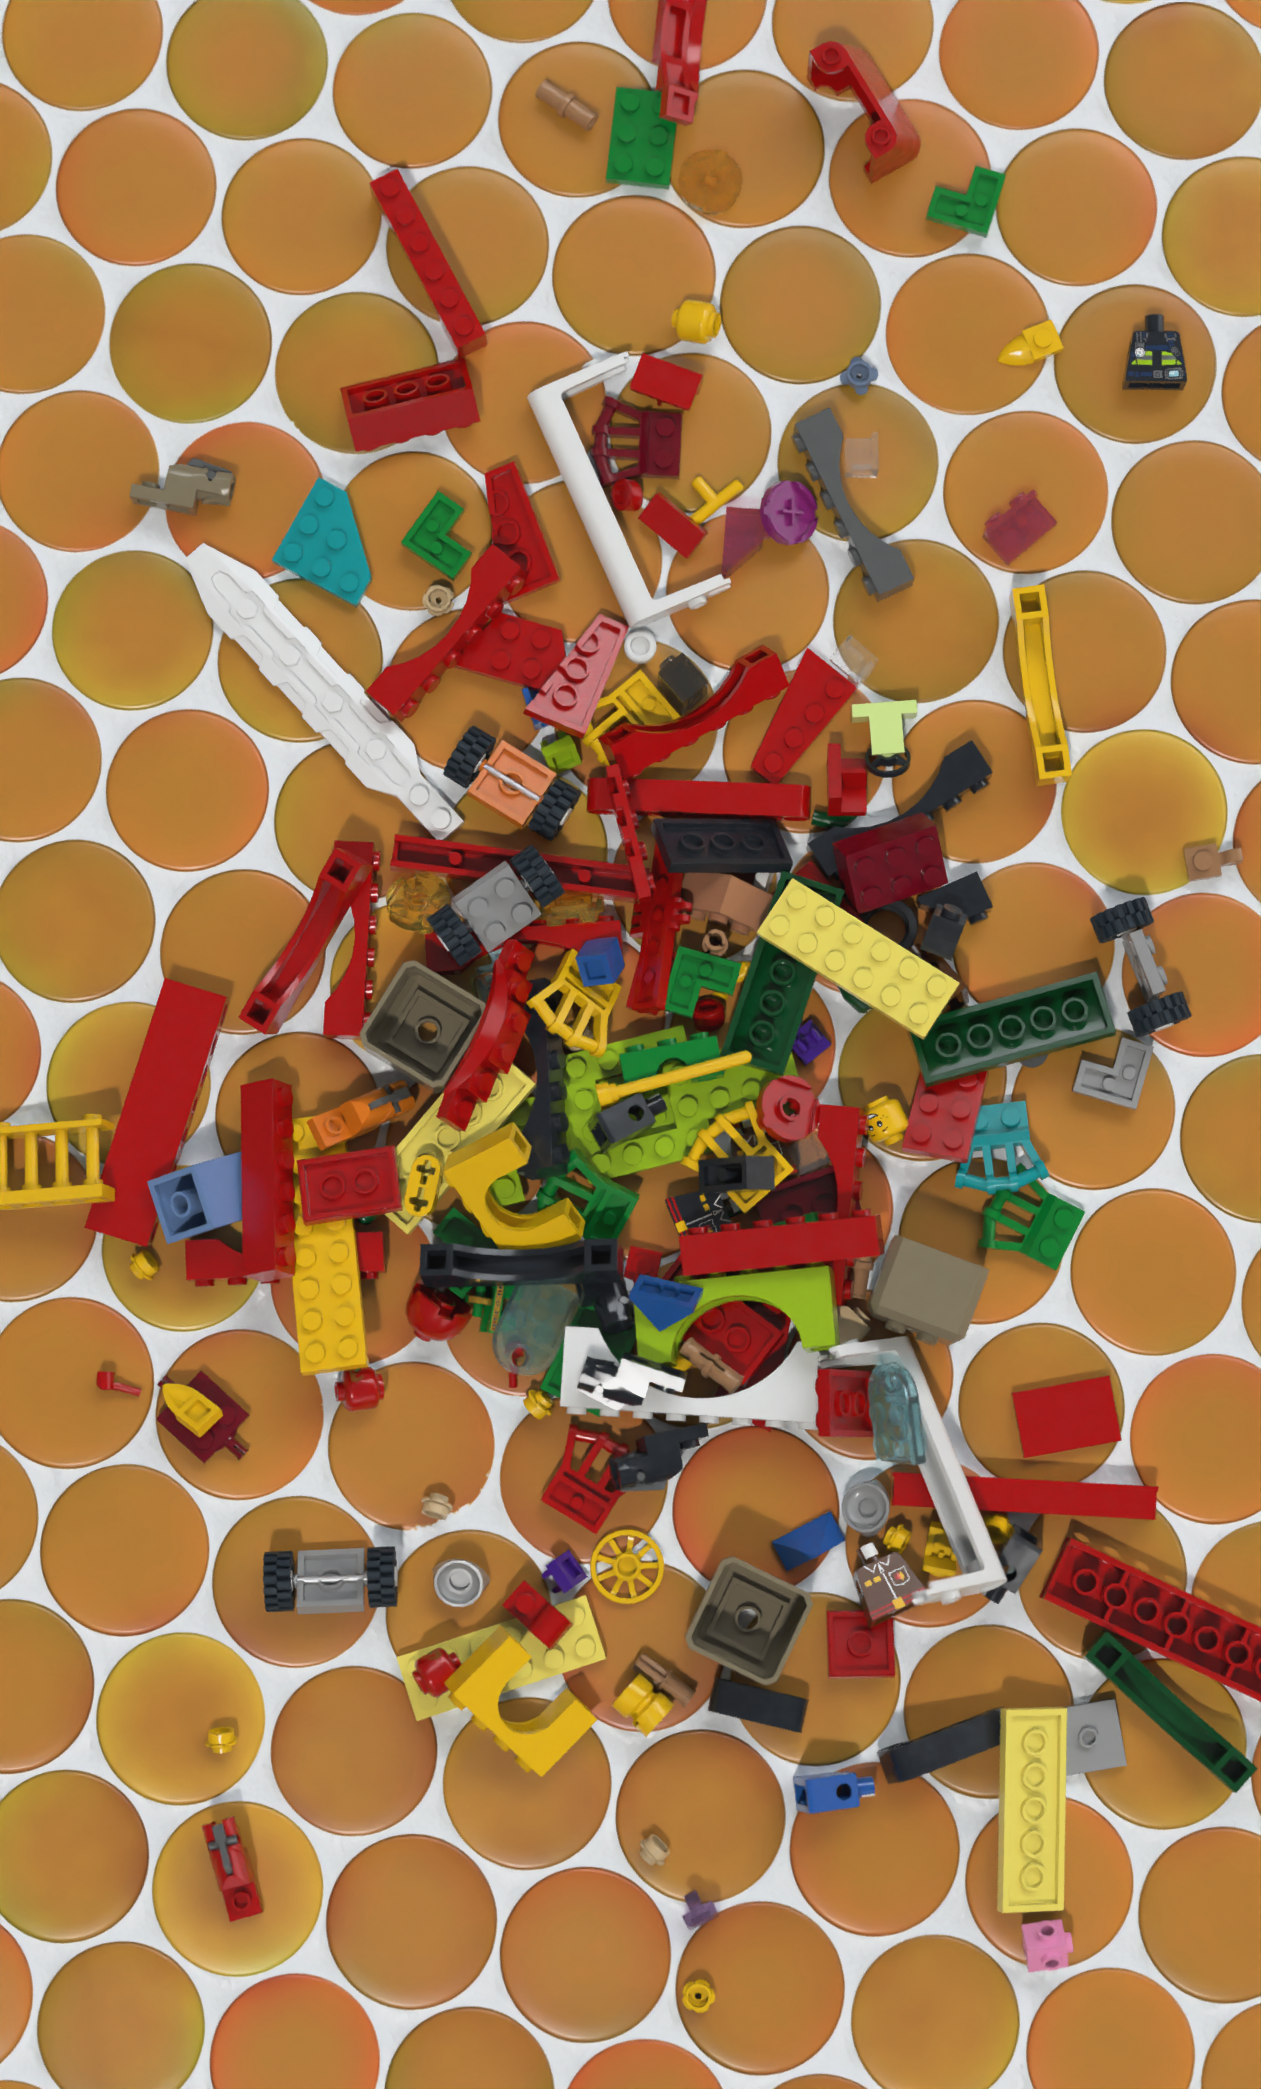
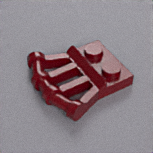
M605 396L602 401L604 407L596 424L592 426L591 435L594 436V447L590 450V457L594 459L600 476L598 480L601 487L613 486L620 479L631 480L637 477L679 479L682 413L640 412L622 404L615 398ZM616 412L640 423V428L610 427L609 424ZM607 438L639 439V450L607 448ZM608 460L638 461V466L618 473H612Z

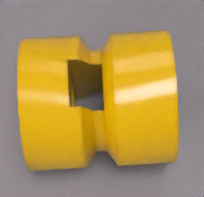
M639 1673L611 1706L624 1718L631 1716L633 1718L632 1725L647 1737L675 1704L662 1692L655 1694L653 1692V1684Z

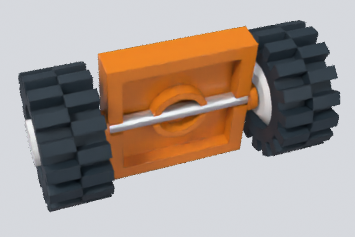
M474 725L470 727L452 752V756L448 759L443 775L465 789L471 785L467 791V796L520 829L523 828L534 812L528 828L551 842L558 835L559 830L563 828L564 823L573 812L574 806L581 796V791L560 778L555 781L557 773L503 740L489 758L496 739Z

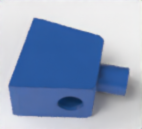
M839 1771L793 1777L796 1810L808 1814L859 1807V1798L875 1795L873 1777L857 1778L855 1772ZM841 1785V1793L837 1796V1787Z

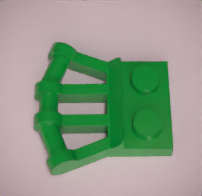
M575 1147L570 1151V1160L567 1163L568 1174L577 1167L595 1186V1189L593 1190L566 1175L547 1178L545 1186L540 1187L536 1194L538 1199L537 1212L563 1200V1198L555 1194L558 1187L588 1201L584 1208L573 1204L585 1220L584 1239L618 1238L636 1206L640 1194L611 1181L610 1177L601 1176L587 1161L585 1155Z
M1022 1163L1016 1166L1017 1175L1027 1170ZM1037 1180L1027 1185L1041 1199L1040 1207L1013 1195L1010 1189L996 1191V1194H993L994 1197L989 1207L985 1206L981 1213L984 1217L982 1239H978V1248L1018 1252L1056 1271L1085 1211L1047 1193ZM1005 1202L1035 1216L1029 1228L1000 1213ZM996 1222L1025 1236L1022 1243L995 1240Z

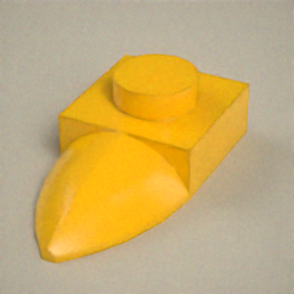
M1052 319L1023 330L1019 336L1012 339L1003 348L997 358L998 362L1011 366H1024L1063 352L1064 347Z
M174 1383L162 1386L164 1399L169 1409L175 1414L177 1421L199 1438L223 1416L221 1408L189 1386Z

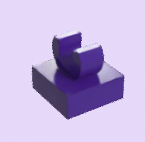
M809 1020L799 1028L792 1050L801 1062L807 1066L831 1047V1044L813 1021Z
M570 1550L546 1565L547 1570L542 1574L543 1579L552 1575L558 1585L552 1589L554 1594L560 1591L566 1593L588 1577Z

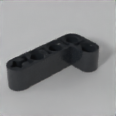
M1004 1706L980 1713L911 1741L900 1742L877 1751L887 1783H900L914 1779L1000 1745L1001 1708H1004Z

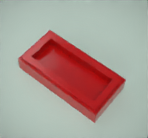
M660 492L655 494L638 517L639 520L686 559L691 557L708 534L706 530Z

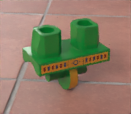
M521 1285L476 1287L475 1296L465 1295L464 1302L473 1304L472 1316L481 1318L479 1332L498 1334V1331L514 1330L515 1314L501 1310L503 1299L518 1301Z

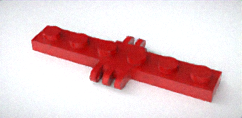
M656 841L651 870L656 891L651 892V902L640 905L635 903L633 905V912L641 915L632 916L631 924L640 927L631 928L629 933L630 937L642 938L632 1008L633 1011L641 1014L665 1010L675 932L680 931L681 925L690 924L691 916L682 913L691 912L693 906L692 903L680 898L683 873H668Z

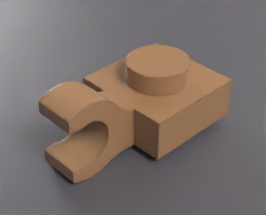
M1216 843L1185 848L1183 850L1189 882L1221 877V867L1242 864L1243 861L1241 848L1218 853Z

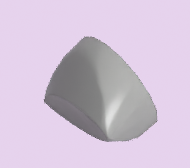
M877 1479L859 1483L851 1487L845 1494L842 1502V1515L846 1523L867 1538L875 1536L888 1520L890 1512L889 1496L885 1487Z
M463 1559L445 1560L438 1563L432 1569L434 1588L438 1597L444 1603L453 1607H465L473 1604L490 1583L489 1576L482 1568Z

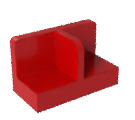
M642 353L630 384V390L657 400V406L662 407L663 403L689 411L695 396L700 392L703 384V375Z
M828 744V816H865L867 814V771L865 759L841 758V744Z

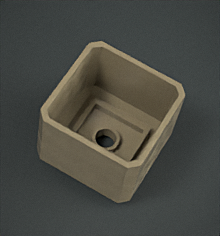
M415 960L405 962L360 1032L361 1042L369 1054L433 1093L442 1094L473 1039L486 1004ZM431 1023L436 1026L437 1035L433 1040L424 1041L419 1037V1029L423 1024Z
M895 1235L889 1243L866 1307L872 1318L886 1322L884 1328L899 1334H903L907 1330L917 1334L915 1339L932 1346L939 1342L949 1346L965 1338L989 1270Z
M729 1556L720 1560L685 1633V1638L689 1649L766 1686L777 1682L813 1603L808 1592L734 1556ZM745 1609L753 1610L758 1618L756 1625L749 1629L741 1627L738 1622L740 1612Z

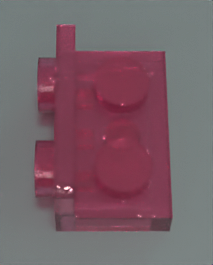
M1034 489L1027 495L1024 492L1018 494L1009 503L1011 508L1003 515L997 512L984 524L987 528L984 531L983 539L1007 566L1057 525V521L1037 500L1038 494Z

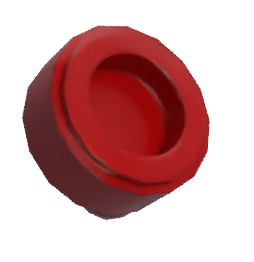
M630 479L618 480L611 491L613 506L619 511H638L643 504V492L640 484Z
M715 999L698 1001L693 1014L695 1028L700 1032H712L719 1029L725 1022L723 1004Z

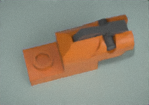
M398 1080L348 1100L338 1108L312 1117L307 1121V1125L320 1151L371 1132L381 1124L410 1112L415 1107V1099L409 1092L408 1084L404 1080Z

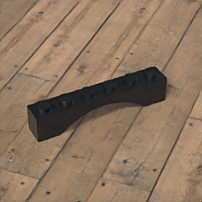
M971 740L944 757L939 774L931 788L918 803L904 814L888 822L870 827L846 828L834 826L807 843L806 849L827 880L835 877L839 881L840 877L832 843L921 812L933 821L935 819L933 814L942 808L948 812L962 803L961 796L969 791L973 795L977 794L989 786L988 779L991 778L993 772Z
M547 978L530 980L529 982L533 986L527 1001L550 985L551 981ZM556 990L544 999L553 1013H555L563 997L562 992ZM526 1003L524 1010L531 1017L525 1034L530 1041L535 1056L537 1084L532 1111L521 1132L532 1148L528 1163L517 1168V1173L533 1181L568 1174L567 1163L570 1160V1152L566 1144V1131L568 1130L569 1122L565 1114L567 1087L564 1083L563 1068L566 1066V1057L562 1049V1037L557 1033L551 1034L545 1028L546 1024L534 1007L530 1009Z
M618 1238L584 1239L557 1247L525 1250L487 1249L455 1243L421 1244L419 1276L427 1288L623 1283L624 1251Z

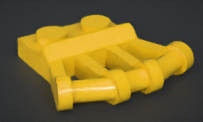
M639 670L609 696L599 699L595 711L613 705L618 710L595 729L592 722H590L582 742L587 748L591 747L598 755L596 759L601 765L606 764L610 766L598 738L623 718L629 723L647 725L673 721L680 718V715L646 675Z
M572 948L565 953L555 976L550 980L551 984L526 1003L530 1009L534 1007L546 1024V1030L551 1034L557 1033L564 1039L563 1043L569 1048L574 1046L589 1051L591 1056L600 1058L605 1053L607 1046L608 1016L622 987L616 982L584 987L575 958L578 952ZM556 990H559L564 995L555 1013H553L544 999ZM573 1002H575L581 1009L572 1028H570L564 1021ZM591 1016L594 1017L593 1039L582 1035Z
M752 1100L745 1102L744 1107L725 1114L719 1113L714 1117L715 1122L706 1130L702 1128L696 1133L698 1136L688 1156H683L680 1162L681 1165L699 1173L698 1160L702 1158L707 1147L717 1158L729 1157L714 1141L716 1137L725 1131L746 1154L745 1156H774L775 1187L794 1171L793 1167L768 1141L764 1131L758 1127L756 1122L758 1115ZM750 1119L759 1144L752 1149L732 1126L733 1124ZM771 1190L726 1194L745 1214Z

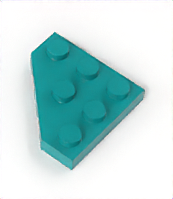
M318 477L273 556L272 562L357 608L372 582V577L346 491Z

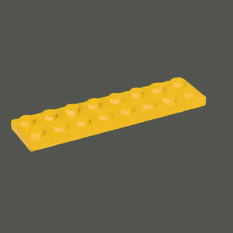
M315 1116L292 1119L294 1126L293 1156L295 1161L293 1167V1187L295 1189L294 1220L296 1224L294 1231L296 1262L295 1276H292L300 1368L303 1376L369 1367L354 1219L310 1226H305L303 1223L297 1160L348 1152L347 1141L320 1151L307 1125V1121Z

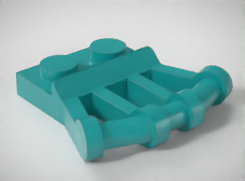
M1019 1101L981 1106L968 1163L960 1164L954 1187L959 1189L968 1187L988 1192V1195L996 1194L998 1190L1010 1189L1011 1192H1018L1019 1188L1039 1178L1041 1180L1050 1176L1049 1172L1030 1141L1026 1102ZM1022 1146L1033 1167L1017 1175L1014 1147ZM1005 1148L1009 1176L994 1178L991 1150ZM975 1151H983L986 1178L968 1174Z

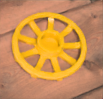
M623 1529L608 1534L597 1544L590 1560V1573L594 1585L607 1599L620 1604H634L647 1599L657 1590L664 1575V1559L660 1548L648 1535L637 1530ZM628 1535L626 1552L622 1553L613 1538ZM634 1536L648 1543L637 1554L632 1553ZM607 1542L616 1554L615 1559L599 1555L600 1550ZM653 1548L658 1562L642 1563L640 1561L641 1557ZM596 1560L611 1564L613 1569L597 1576ZM659 1568L654 1583L641 1574L642 1569ZM615 1575L617 1576V1581L611 1593H609L599 1581ZM636 1578L650 1588L638 1597L634 1586V1579ZM623 1581L628 1582L631 1598L616 1596Z

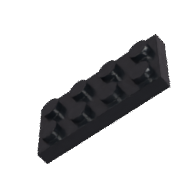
M654 818L651 825L652 833L668 873H782V870L790 873L793 866L792 858L775 819Z

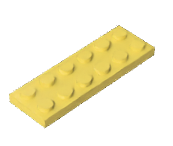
M793 878L757 931V935L923 1040L959 986V982Z
M512 1063L508 1074L498 1073L487 1103H476L465 1132L454 1130L436 1117L444 1097V1093H442L396 1147L403 1211L386 1213L385 1215L407 1235H410L425 1218L409 1214L404 1205L413 1162L419 1156L431 1155L437 1157L442 1162L443 1167H445L449 1154L500 1129L535 1089L536 1083ZM428 1161L427 1165H421L420 1172L425 1173L423 1182L425 1185L428 1175L435 1174V1168H432L430 1165L431 1161ZM444 1174L437 1203L450 1189ZM422 1188L419 1198L413 1199V1204L417 1205V1211L419 1212L421 1207H427L428 1201L423 1199L425 1188Z
M584 1595L553 1605L574 1625L552 1650L535 1637L517 1618L396 1657L416 1721L456 1709L457 1707L448 1698L451 1694L450 1690L436 1698L430 1696L429 1693L423 1695L411 1673L415 1671V1661L436 1648H443L448 1655L455 1652L461 1664H463L500 1625L532 1657L507 1682L501 1693L606 1659L587 1596Z
M1064 1707L1001 1708L997 1911L1001 1913L1064 1910L1067 1708Z

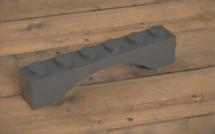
M830 407L795 423V435L791 436L793 444L799 454L804 452L809 462L805 464L806 470L813 482L818 480L823 490L819 493L826 510L832 509L837 519L833 523L841 539L846 537L851 547L847 550L854 567L860 565L865 577L861 578L867 594L869 596L874 594L877 602L911 587L914 577L901 551L872 534L860 522L847 501L842 488L839 470L840 452L844 435Z

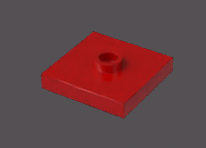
M863 1610L826 1611L828 1679L895 1678L893 1618L869 1629Z

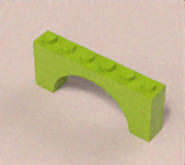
M824 1262L805 1263V1268L792 1269L791 1265L772 1267V1272L759 1273V1269L740 1270L739 1275L727 1276L726 1272L707 1274V1279L694 1280V1276L690 1275L677 1276L674 1278V1282L703 1288V1295L692 1314L661 1332L634 1304L638 1356L669 1367L677 1366L680 1343L693 1322L710 1309L733 1301L762 1302L776 1307L787 1314L795 1324L801 1338L802 1348L807 1353L829 1351V1348L840 1345L834 1271L830 1266H825Z

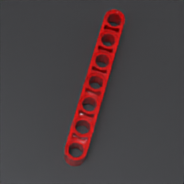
M596 777L587 780V813L615 815L606 778ZM627 778L631 792V798L627 799L630 811L635 810L637 816L775 819L776 821L810 820L811 787L807 785Z

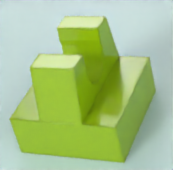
M564 731L558 733L559 740L548 744L547 740L540 742V749L548 768L557 773V775L582 763L571 736H567Z

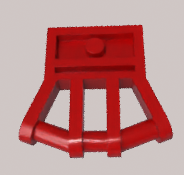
M570 1423L563 1463L540 1500L597 1535L617 1500L626 1492L615 1490L610 1493L604 1489L611 1479L609 1466L598 1484L586 1478L585 1475L601 1449H604L612 1454L613 1458L629 1453L630 1446L624 1442L619 1444L609 1438L610 1434L604 1430L598 1432L578 1428V1424ZM575 1441L594 1444L578 1472L571 1469Z

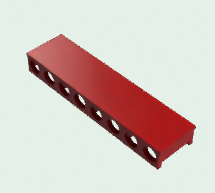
M164 978L100 1177L103 1180V1184L115 1188V1201L92 1203L84 1228L152 1248L160 1221L147 1181L177 1170L230 1004L227 999L228 997Z
M1066 1537L1039 1596L1040 1598L1261 1702V1627L1073 1538Z

